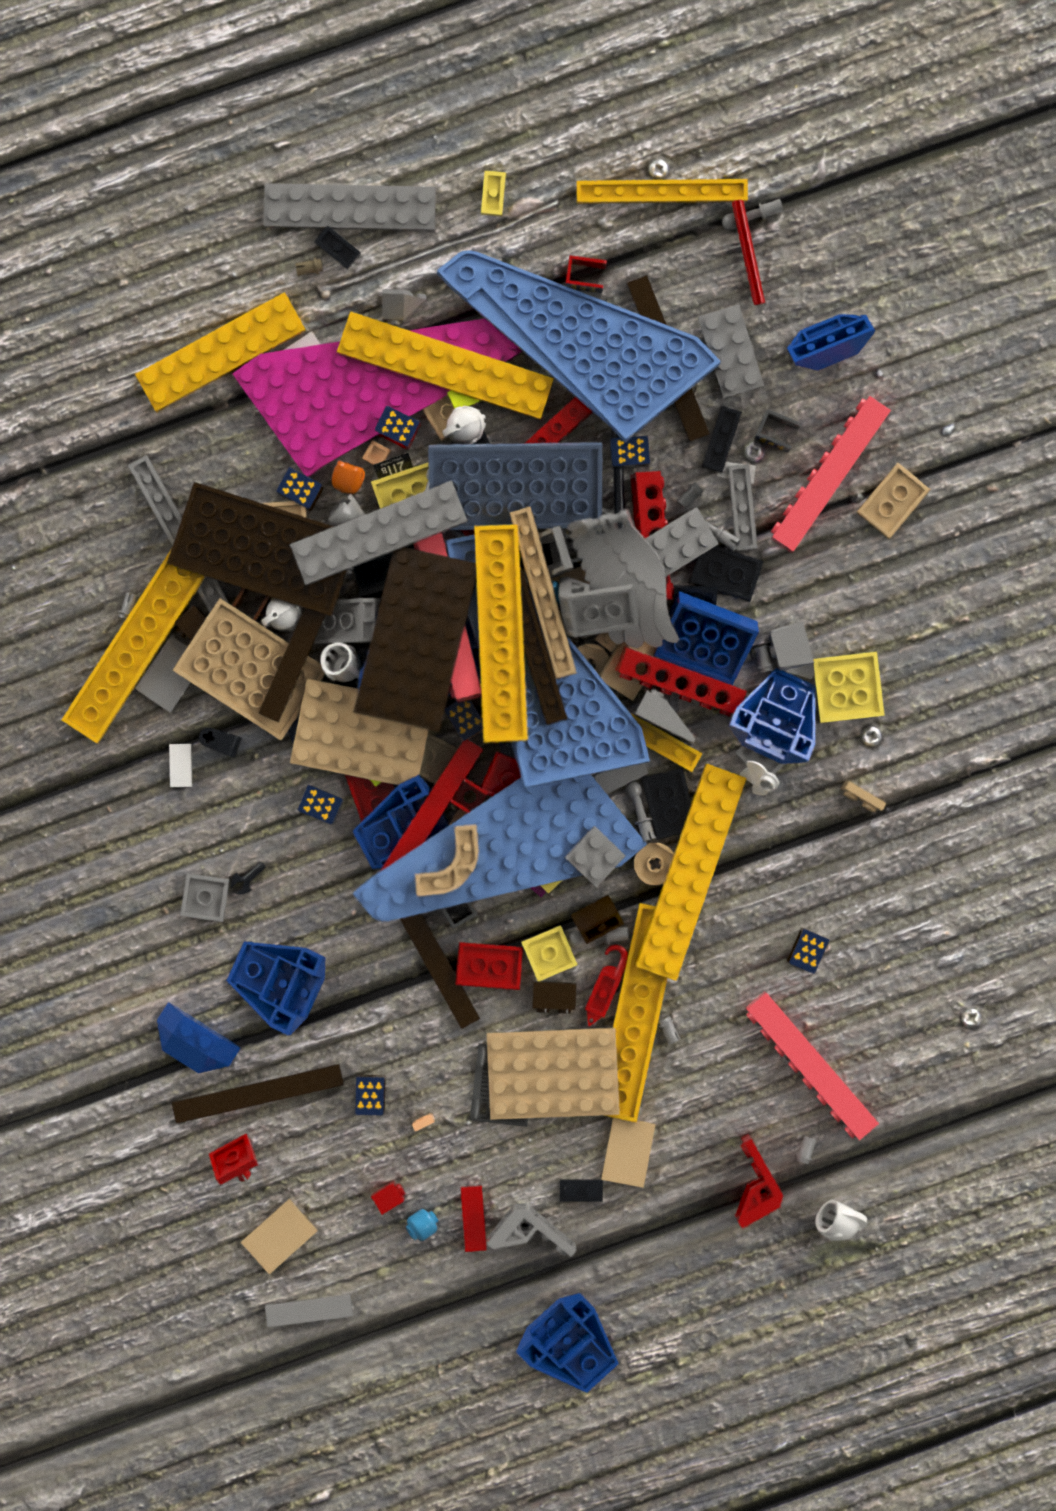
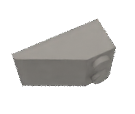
M654 689L651 692L646 691L634 715L693 744L696 739L667 700L663 699L664 694Z

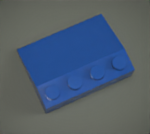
M679 591L669 611V617L679 637V641L673 643L662 640V646L655 649L654 656L733 685L759 633L758 621Z

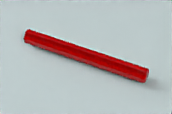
M739 199L732 202L753 304L761 305L765 303L744 201Z

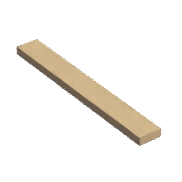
M527 507L510 512L512 524L518 525L519 549L555 679L577 674L532 509Z

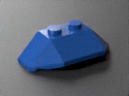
M839 314L800 330L792 343L787 347V351L795 365L813 370H821L857 355L875 333V329L867 315Z
M170 1002L167 1003L157 1019L162 1051L198 1074L230 1066L241 1049L235 1043Z

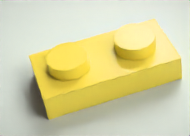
M484 171L481 215L502 217L506 172Z

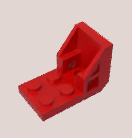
M749 1134L741 1137L743 1143L740 1146L748 1159L752 1157L754 1162L751 1163V1166L758 1178L746 1184L735 1213V1217L742 1229L779 1209L783 1199L781 1190Z

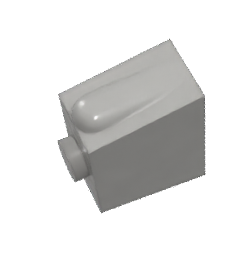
M803 621L770 631L771 646H768L770 656L775 658L777 667L781 671L814 663Z

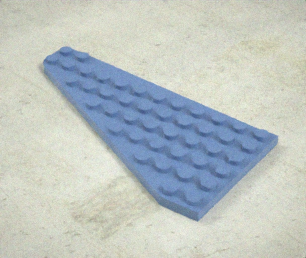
M462 251L437 270V275L457 295L609 425L624 442H627L721 363L712 351L696 336L476 251Z
M475 535L445 541L448 557L476 563ZM476 578L467 616L480 651ZM528 588V591H529V594H530V597H531V601H532V604H533V607H534V610H535V614H536V617H537V620H538V623H539V627H540V630H541V633H542V636H543V632H542V629H541V625H540V621H539V618H538L537 610H536L535 603H534V600H533L532 592H531V591L529 590V588ZM568 636L567 639L577 674L556 679L568 718L566 721L549 726L546 725L524 653L528 741L510 742L519 766L523 788L639 765L650 761L642 727Z
M592 775L529 788H523L522 779L519 778L420 846L369 878L352 894L374 919L391 921L582 876L564 857L593 826L601 831L625 855L624 859L616 867L622 866L647 844L643 842L642 837ZM476 824L478 859L474 871L460 887L447 893L416 896L414 874L437 872L448 867L455 857L454 826Z

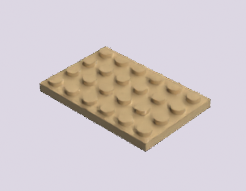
M221 598L218 599L173 668L174 672L279 740L283 739L301 711L307 679L321 681L325 675L321 664L308 656L280 722L258 714L289 643Z
M307 679L290 763L395 785L420 775L429 730L354 713L358 689Z
M616 1028L487 1033L490 1120L620 1114Z

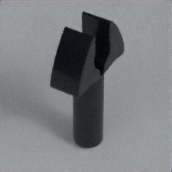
M259 862L245 876H239L238 873H235L230 888H233L237 882L244 881L243 888L236 895L252 891L249 887L250 882L266 868L265 864Z

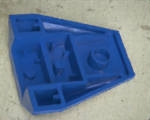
M776 668L736 708L728 727L743 747L780 764L808 763L815 746V685Z
M420 775L400 783L353 830L372 869L383 867L432 789ZM444 813L427 840L450 825Z
M244 941L226 981L270 1027L290 1036L307 1019L325 980L326 957L303 947Z
M581 1293L556 1300L526 1328L516 1350L517 1354L530 1367L586 1393L619 1364L594 1306Z

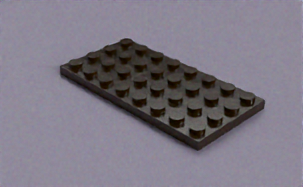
M197 482L193 483L167 561L168 565L330 617L333 615L347 570L306 586L290 546L292 543L335 526Z
M406 547L393 551L354 713L431 731H440L477 578L476 563Z

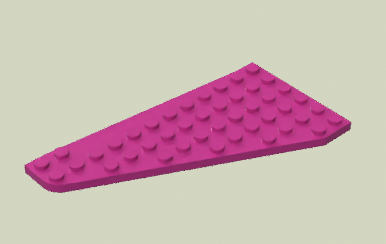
M486 319L409 330L506 363L523 352ZM340 341L259 354L232 373L307 477L312 476L333 460L379 435L380 433L375 431V427L386 406L411 417L446 397L447 392L450 390L338 354L337 349Z

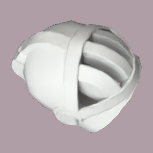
M459 406L453 409V413L448 418L446 429L442 431L444 437L450 438L456 444L476 443L477 440L481 439L483 430L486 427V423H484L485 415L481 414L480 410L470 406Z
M271 598L266 607V617L261 622L265 628L272 626L280 632L293 631L296 629L304 608Z
M333 643L325 647L320 656L324 674L333 681L349 682L355 678L359 679L362 667L360 657L355 652V648L345 643Z
M829 1200L819 1209L815 1223L817 1230L831 1241H844L851 1239L858 1230L861 1231L867 1226V1217L836 1200Z

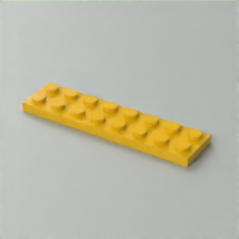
M284 292L135 375L157 413L243 366L259 354L266 353L305 332L306 329Z

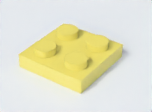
M561 925L521 942L538 982L578 965Z

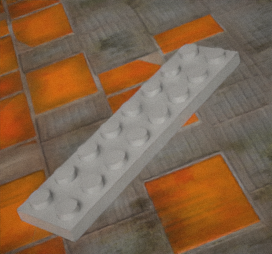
M265 183L264 228L325 229L328 225L332 229L435 231L436 187Z
M449 481L292 543L290 546L307 586L468 521L452 481Z

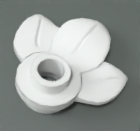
M755 761L746 762L748 768H745L740 773V776L747 778L746 780L753 784L752 792L754 794L767 795L768 792L778 788L779 780L776 775L768 772L760 763Z

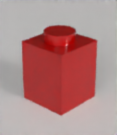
M393 1180L372 1193L371 1198L383 1215L404 1202L406 1192L400 1183L396 1184Z

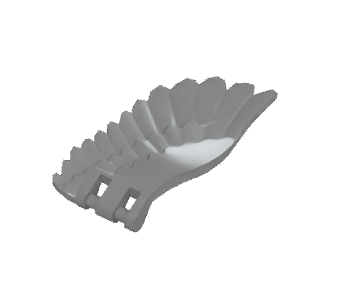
M628 509L622 510L621 513L615 515L609 513L601 515L598 519L593 520L589 518L570 523L567 529L572 531L570 538L574 540L573 547L578 550V558H583L581 566L582 570H586L585 581L590 582V591L632 584L639 627L608 632L610 639L616 644L625 642L629 647L633 648L641 647L644 641L656 648L662 646V640L673 643L678 642L679 637L672 625L667 610L666 578L663 564L655 549L633 526ZM623 522L625 528L618 529L617 523ZM602 527L604 533L598 534L596 528Z

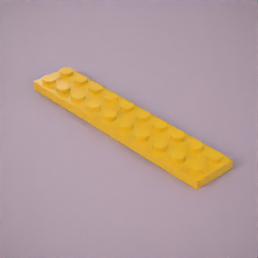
M351 311L337 349L338 354L538 420L542 418L554 382L552 377Z
M518 525L474 526L484 743L528 741Z
M171 550L61 719L95 743L100 742L175 626L176 620L180 618L205 579V576L168 565L167 561Z
M705 764L635 967L677 981L747 778L713 765Z
M639 903L613 1028H616L620 1114L604 1115L636 1123L667 983L666 977L635 967L656 907Z

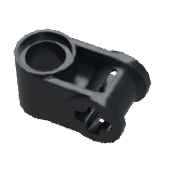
M205 728L199 734V740L205 747L233 758L236 757L242 737L214 728ZM211 731L213 732L212 736L215 737V740L210 741L208 744L206 743L207 739L204 738V735L209 734Z

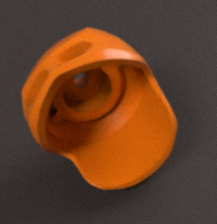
M338 461L332 473V485L342 493L355 494L363 484L365 471L359 466Z

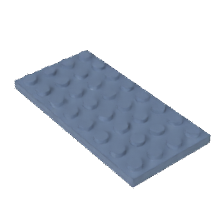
M602 442L428 445L429 489L452 481L468 521L449 530H474V526L513 525L510 512L527 507L532 509L537 529L554 528L557 526L567 528L574 521L589 518L594 520L602 515Z

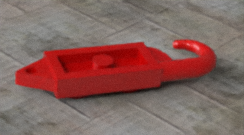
M611 945L604 952L605 955H608L611 951L616 950L621 954V958L617 967L605 966L598 976L585 1006L588 1026H591L602 1017L605 1018L621 981L628 960V952L621 945Z

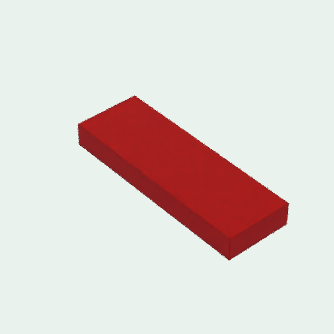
M482 1185L462 1186L461 1202L465 1252L487 1251Z

